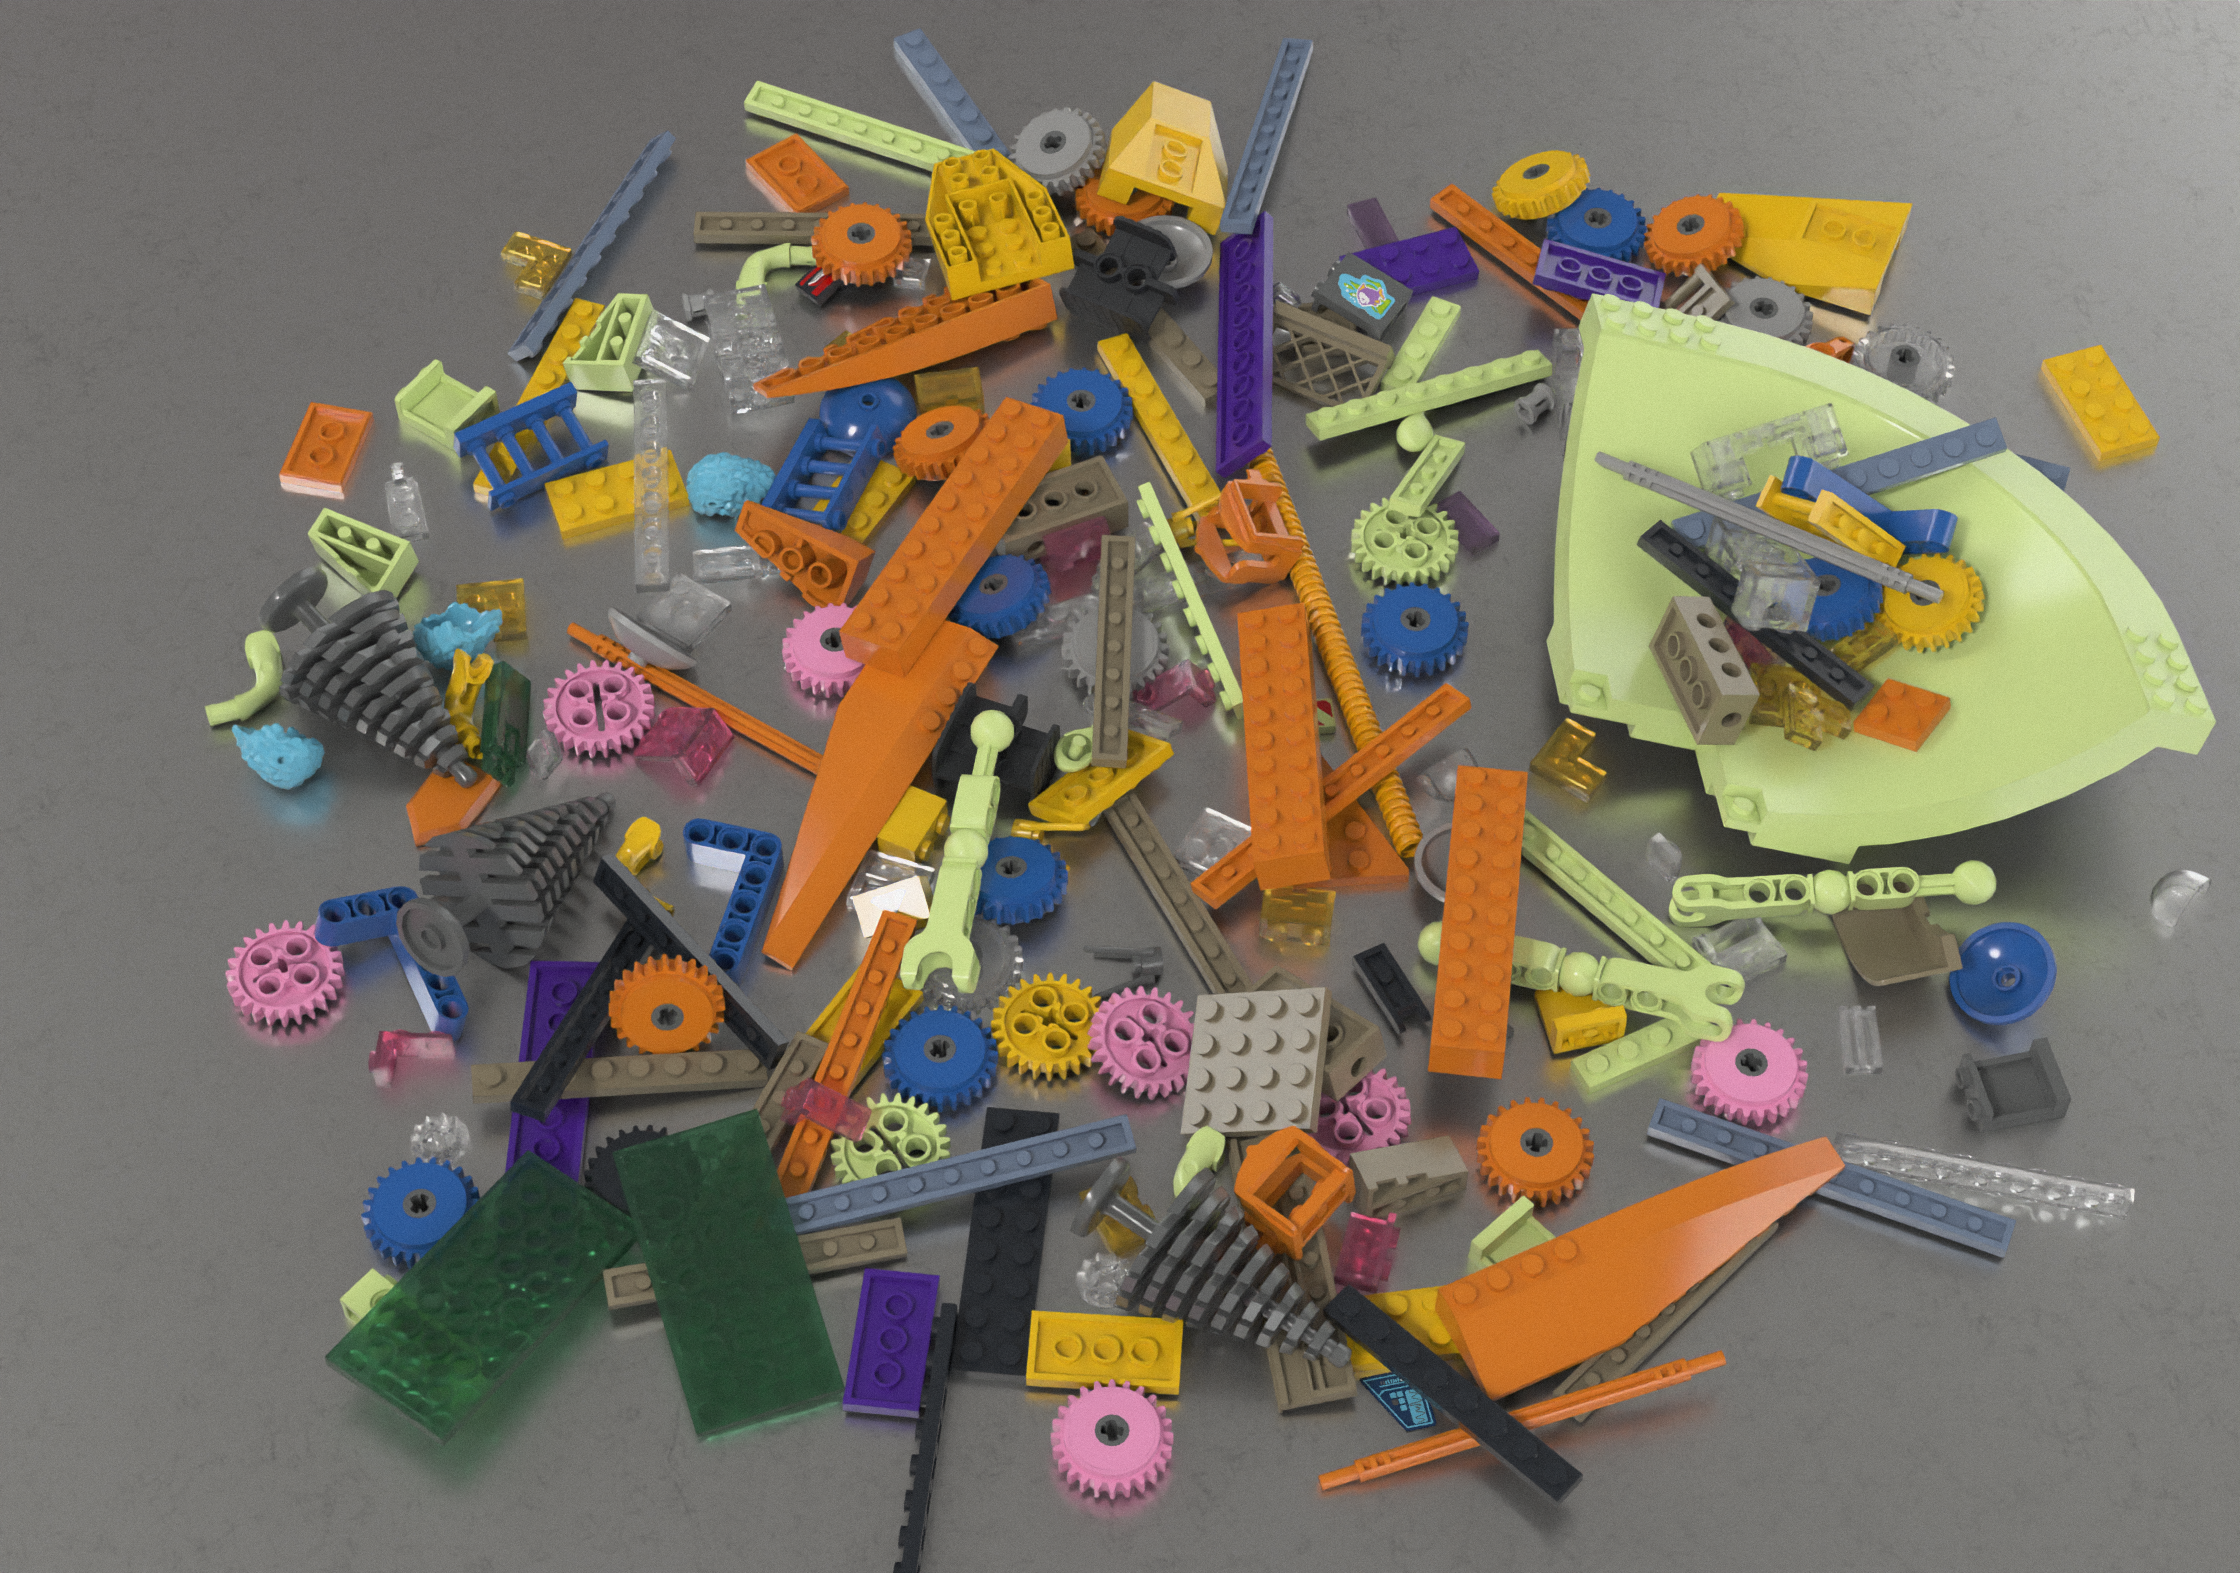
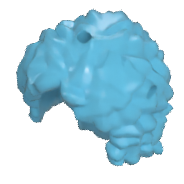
M728 452L709 454L694 464L693 468L688 472L686 480L688 499L692 503L694 511L700 515L713 516L716 513L722 516L726 515L737 518L741 513L744 501L749 500L760 504L761 498H765L776 475L770 466L763 465L759 460L754 461L749 457L742 458L738 455H731Z
M454 601L449 604L445 613L440 615L431 614L428 618H422L421 623L414 626L415 630L412 634L417 644L415 648L422 654L425 661H429L437 669L453 670V657L457 648L465 651L471 657L470 663H472L477 655L482 654L489 642L495 638V634L500 632L499 626L503 623L502 611L500 609H493L490 612L485 610L483 613H479L477 609L469 608L467 603L459 604Z
M274 723L271 726L263 725L261 730H256L253 727H241L236 724L232 726V732L237 739L236 745L241 748L243 760L247 761L248 767L256 770L257 774H260L266 782L271 783L274 787L289 790L292 787L300 786L304 783L305 779L315 775V771L321 767L322 757L325 754L323 745L315 738L307 739L305 734H299V731L294 727H289L287 733H285L284 728L279 723Z

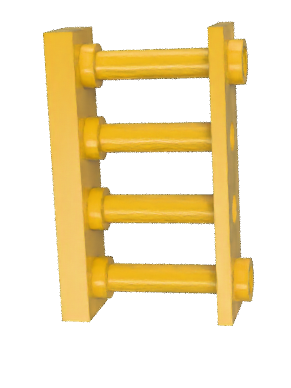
M1769 476L1756 504L1757 508L1774 519L1896 568L1906 546L1834 493L1821 490L1817 501L1812 502L1782 493L1780 490L1782 481L1775 476Z

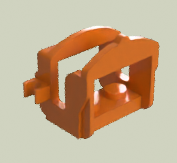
M1246 469L1248 478L1245 480L1234 479L1233 481H1228L1221 492L1219 505L1214 507L1207 516H1202L1199 519L1195 532L1197 544L1194 547V551L1202 556L1209 569L1224 583L1245 584L1251 582L1274 584L1280 580L1284 581L1301 555L1304 542L1300 536L1288 535L1276 505V501L1282 493L1280 484L1267 482L1266 479H1262L1259 470ZM1244 499H1253L1249 506H1246ZM1217 528L1226 529L1233 540L1245 552L1261 554L1264 561L1243 560L1231 567Z
M1289 1126L1274 1132L1259 1144L1249 1145L1246 1148L1247 1157L1238 1171L1234 1193L1240 1199V1203L1245 1210V1226L1249 1227L1252 1224L1260 1236L1255 1249L1259 1250L1266 1243L1275 1255L1277 1253L1280 1255L1286 1253L1292 1259L1300 1261L1303 1257L1302 1248L1343 1201L1351 1203L1354 1200L1356 1188L1352 1169L1330 1155L1315 1139L1298 1127ZM1295 1147L1301 1152L1286 1158ZM1304 1173L1317 1183L1307 1201L1303 1205H1297L1287 1219L1271 1207L1297 1178Z

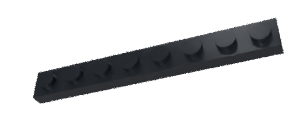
M1659 520L1640 536L1637 543L1639 548L1702 597H1710L1716 608L1847 710L1853 711L1871 694L1875 687L1871 682L1662 520Z
M613 853L601 857L593 883L661 956L666 954L668 959H675L677 955H681L682 961L687 963L691 959H695L698 969L706 965L708 967V976L713 974L717 976V985H722L723 997H725L724 1023L769 1071L776 1068L787 1049L789 1040Z
M628 919L510 1101L511 1112L543 1122L546 1121L611 1018L609 1016L610 991H614L615 980H623V971L625 969L633 972L635 962H639L642 965L645 964L654 950V947Z
M1349 1283L1323 1309L1324 1317L1557 1508L1583 1480V1474Z
M942 1302L940 1317L933 1316L931 1339H936L935 1351L928 1350L926 1358V1373H931L929 1385L923 1384L921 1390L920 1407L926 1408L924 1420L917 1419L915 1442L920 1443L919 1454H912L909 1477L915 1478L913 1490L907 1489L905 1493L904 1513L909 1514L907 1526L901 1525L898 1549L904 1550L902 1562L895 1561L893 1573H920L951 1373L950 1369L958 1319L957 1304Z

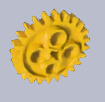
M1052 972L1048 973L1046 981H1041L1040 977L1034 974L1032 984H1028L1024 979H1020V990L1009 986V998L1000 996L999 1007L993 1008L994 1020L991 1021V1032L993 1033V1039H996V1044L998 1045L999 1057L1007 1056L1008 1067L1019 1063L1020 1075L1024 1074L1028 1069L1032 1070L1034 1080L1038 1078L1041 1072L1046 1073L1048 1081L1052 1080L1053 1073L1056 1072L1065 1080L1067 1070L1069 1069L1079 1075L1080 1063L1091 1067V1058L1097 1051L1087 1047L1091 1038H1093L1087 1033L1093 1024L1091 1020L1094 1014L1099 1012L1101 997H1092L1091 986L1080 990V979H1076L1072 984H1068L1067 974H1063L1059 981H1054ZM1040 1004H1047V1005H1049V1006H1047V1007H1040V1006H1038V1005H1040ZM1071 1019H1078V1020H1080V1021H1079V1022H1070L1069 1020H1071ZM1024 1030L1031 1031L1028 1034L1019 1033ZM1052 1046H1061V1047H1063V1048H1060V1049H1052V1048H1050V1047H1052Z

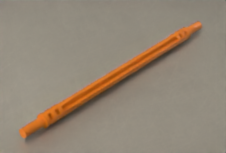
M574 622L569 625L567 634L590 646L592 652L614 664L622 662L623 669L625 670L634 667L636 676L643 674L644 680L817 775L819 764L823 757L822 754L667 669L656 667L649 662L643 668L628 658L631 652L629 649L603 634L596 635Z
M1722 1350L1688 1361L1685 1358H1681L1508 1412V1414L1528 1430L1689 1381L1692 1375L1726 1365V1359ZM1457 1428L1353 1460V1465L1318 1475V1480L1322 1491L1358 1479L1362 1483L1477 1447L1480 1444L1461 1428Z

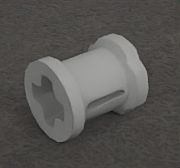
M713 288L701 294L690 296L686 293L681 294L687 322L692 321L693 317L709 314L713 317L718 316Z
M1539 383L1534 387L1531 394L1525 398L1520 397L1514 402V409L1521 420L1531 425L1537 421V416L1542 412L1552 410L1557 406V398L1549 386Z

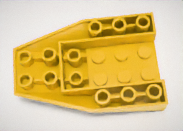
M1153 81L1110 133L1097 195L1127 204L1134 187L1144 190L1145 192L1189 206L1186 219L1200 226L1206 233L1215 236L1227 203L1228 168L1211 101Z
M993 148L978 150L973 154L958 158L950 157L942 162L934 163L925 222L952 301L1075 269L1070 237L1047 189Z
M1720 192L1716 198L1723 197L1724 203L1731 201L1733 208H1738L1744 224L1743 231L1745 237L1740 239L1742 246L1734 248L1736 255L1729 258L1764 279L1771 277L1772 280L1778 282L1781 280L1785 281L1784 284L1788 287H1796L1795 292L1798 294L1803 293L1805 296L1867 315L1872 313L1894 250L1899 249L1907 230L1913 204Z

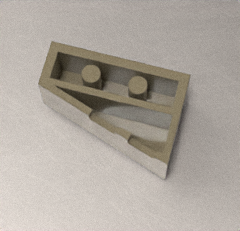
M1450 1135L1350 1153L1349 1168L1353 1170L1356 1194L1352 1202L1364 1226L1466 1190L1468 1169Z

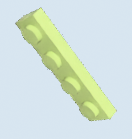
M1434 296L1431 297L1395 357L1391 368L1388 369L1383 377L1380 391H1390L1405 387L1410 383L1422 381L1461 314V306Z
M1434 435L1391 495L1389 509L1400 512L1405 516L1420 518L1464 455L1466 443Z
M1665 1018L1572 1059L1570 1068L1587 1094L1590 1095L1699 1046L1701 1039L1690 1037L1681 1029L1676 1021Z

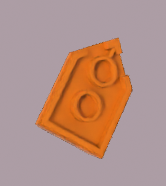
M467 762L465 764L471 766L478 775L476 782L469 788H462L455 781V777L452 774L448 778H442L432 771L406 805L416 847L425 845L434 836L471 827L503 786L502 781L497 776Z

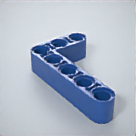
M1794 455L1789 458L1780 489L1784 494L1812 502L1817 501L1821 490L1834 493L1904 544L1906 547L1902 555L1948 552L1958 521V517L1955 514L1940 509L1891 511L1817 461L1805 456Z
M693 819L686 823L683 828L687 858L696 864L739 873L709 956L715 960L722 970L730 969L725 971V973L740 987L784 868L782 843L779 837L769 832L707 819Z
M396 886L324 901L318 909L314 930L316 940L322 945L334 947L389 936L432 1034L444 1042L458 1040L463 1034L469 1008L455 975L442 977L430 973L412 958L399 938L396 926L397 912L409 900L419 898L416 892L409 887Z

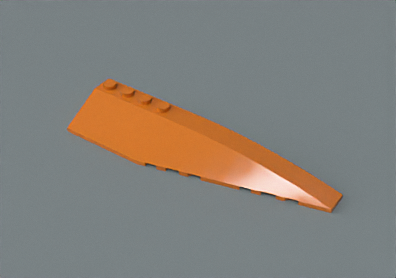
M944 620L905 678L869 665L864 666L837 707L835 719L826 742V748L819 764L816 780L797 835V841L790 857L787 873L780 889L777 905L761 950L763 954L792 971L904 793L935 748L938 738H940L947 721L950 719L951 713L954 711L955 705L958 703L960 695L963 693V689L967 686L968 682L976 684L999 647L998 645L969 627Z
M1825 1136L1729 1167L1640 1201L1438 1288L1435 1311L1481 1391L1492 1401H1496L1624 1344L1633 1337L1634 1332L1643 1325L1647 1326L1672 1302L1676 1303L1685 1296L1686 1291L1696 1283H1701L1743 1250L1745 1245L1753 1238L1762 1235L1782 1215L1786 1216L1796 1208V1205L1806 1196H1811L1843 1171L1845 1164Z

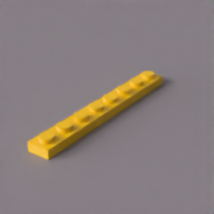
M579 298L574 299L517 405L569 383L562 363L567 357L572 358L581 347L579 343L585 335L590 336L597 327L596 320L604 312L605 305ZM527 428L516 433L515 438L528 458L538 439L533 430H528ZM496 442L489 457L505 484L516 480L520 471L505 445ZM481 469L473 483L474 492L488 496L489 491L493 490Z
M1125 333L1098 341L1097 351L1114 380L1119 379L1121 381V388L1128 389V397L1132 398L1133 413L1187 506L1190 507L1220 493L1219 488L1129 335ZM1219 501L1193 513L1197 523L1202 516H1207L1214 507L1218 506Z

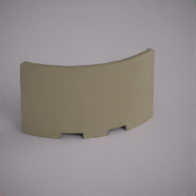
M1895 882L1893 884L1895 890L1900 893L1911 891L1910 887L1904 882ZM1868 884L1857 886L1858 891L1863 895L1869 896L1875 893L1874 889ZM1915 897L1909 906L1903 908L1859 910L1854 907L1850 911L1845 908L1841 912L1832 914L1837 933L1851 963L1861 977L1873 986H1884L1963 969L1955 933H1947L1938 923L1933 925L1929 923L1926 917L1930 916V910L1924 897Z

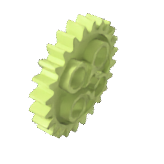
M1384 497L1382 498L1381 507L1372 502L1370 504V512L1362 510L1360 519H1355L1354 529L1351 532V552L1355 553V563H1362V572L1372 570L1373 580L1383 576L1384 585H1388L1391 580H1395L1396 584L1401 586L1403 582H1408V584L1413 582L1415 585L1417 580H1420L1422 584L1428 585L1429 576L1438 581L1440 579V571L1448 573L1449 565L1455 563L1459 546V532L1454 530L1455 521L1447 520V511L1437 513L1438 504L1436 503L1427 507L1420 518L1405 516L1400 512L1390 510L1389 501Z
M882 1093L880 1103L875 1104L868 1097L866 1109H862L857 1104L853 1105L855 1117L844 1114L842 1116L843 1124L846 1127L836 1126L835 1134L839 1139L831 1140L832 1150L835 1151V1153L831 1154V1160L833 1165H838L834 1168L836 1178H843L842 1184L877 1176L884 1171L901 1170V1164L905 1168L951 1157L950 1152L947 1151V1149L951 1148L950 1138L944 1137L947 1134L946 1125H937L939 1123V1114L936 1112L928 1115L929 1108L927 1103L922 1104L917 1109L914 1096L906 1104L902 1103L900 1093L896 1094L893 1102H888L885 1093ZM892 1123H898L903 1126L898 1131L886 1129ZM875 1128L881 1134V1138L870 1129ZM884 1143L889 1150L884 1151ZM863 1144H869L874 1147L866 1153L856 1150ZM917 1149L925 1152L919 1158H913L908 1155L911 1151ZM896 1150L898 1153V1159L893 1154V1152H895Z

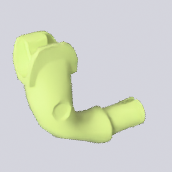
M784 243L755 252L748 257L741 269L739 281H736L737 306L740 312L745 315H758L765 310L768 301V283L765 282V277L770 270L790 268L791 265L815 266L816 259L812 256V246H791V243Z
M261 630L247 636L245 652L250 669H255L256 686L243 694L235 695V698L229 701L206 705L205 709L211 727L233 720L241 719V721H246L275 700L279 694V686L283 683L280 681L283 675V658L278 642L271 632Z
M1205 1126L1196 1131L1191 1137L1173 1178L1175 1197L1205 1167L1209 1168L1211 1172L1212 1170L1217 1172L1221 1168L1225 1159L1224 1149L1226 1141L1225 1136L1220 1132Z

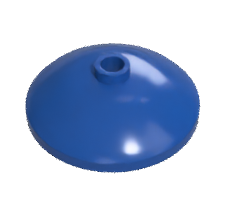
M890 377L864 384L827 390L820 404L819 418L828 436L863 440L871 424L878 425L886 442L885 456L894 453L893 446L896 445L895 439L901 437L900 432L917 418L915 401L908 389L902 383ZM864 402H872L873 404L870 405V406H867V405H864L863 403H864ZM841 451V452H843V453H845V454H847V455L853 456V457H854L855 454H856L855 452H845V451Z
M2000 922L1979 929L1962 943L1958 950L1963 969L1950 971L1949 974L1952 995L1956 1003L1967 1015L1984 1024L2008 1025L2031 1016L2047 1001L2055 985L2057 963L2051 946L2035 929L2016 922ZM2015 978L2014 984L2006 987V982L2009 979Z

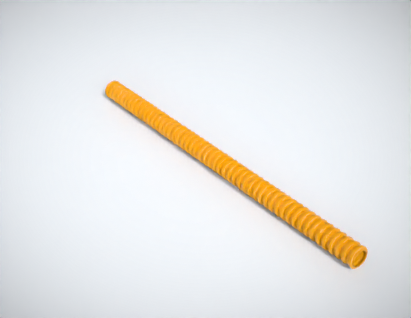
M1270 447L1264 454H1260L1248 462V469L1259 470L1262 479H1266L1267 482L1280 484L1282 493L1276 501V505L1288 535L1300 536L1304 542L1301 555L1289 571L1290 578L1296 589L1299 602H1304L1310 629L1312 630L1311 633L1315 638L1321 659L1324 662L1330 682L1334 687L1333 690L1337 695V700L1340 703L1347 726L1350 728L1353 742L1356 745L1357 751H1360L1383 733L1376 718V713L1373 710L1367 690L1363 685L1357 664L1350 652L1351 649L1347 644L1344 631L1341 628L1335 608L1328 595V590L1325 588V583L1319 572V567L1310 549V544L1307 541L1277 460ZM1395 768L1373 785L1372 791L1376 796V801L1386 822V827L1396 848V853L1399 857L1410 858L1415 856L1417 846L1423 838V833L1419 829L1420 825L1416 820L1413 807L1409 803L1406 789L1399 777L1398 770Z

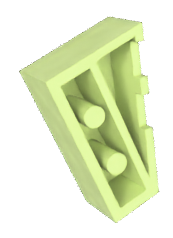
M618 293L596 320L597 327L591 335H585L579 342L581 347L572 358L567 357L562 363L569 381L572 382L576 390L634 391L658 321L648 294Z
M325 507L308 532V536L317 554L363 595L387 590L392 592L393 596L397 598L419 562L410 541Z

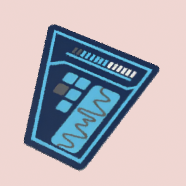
M1393 1372L1360 1378V1383L1405 1431L1436 1426L1437 1423L1431 1404Z

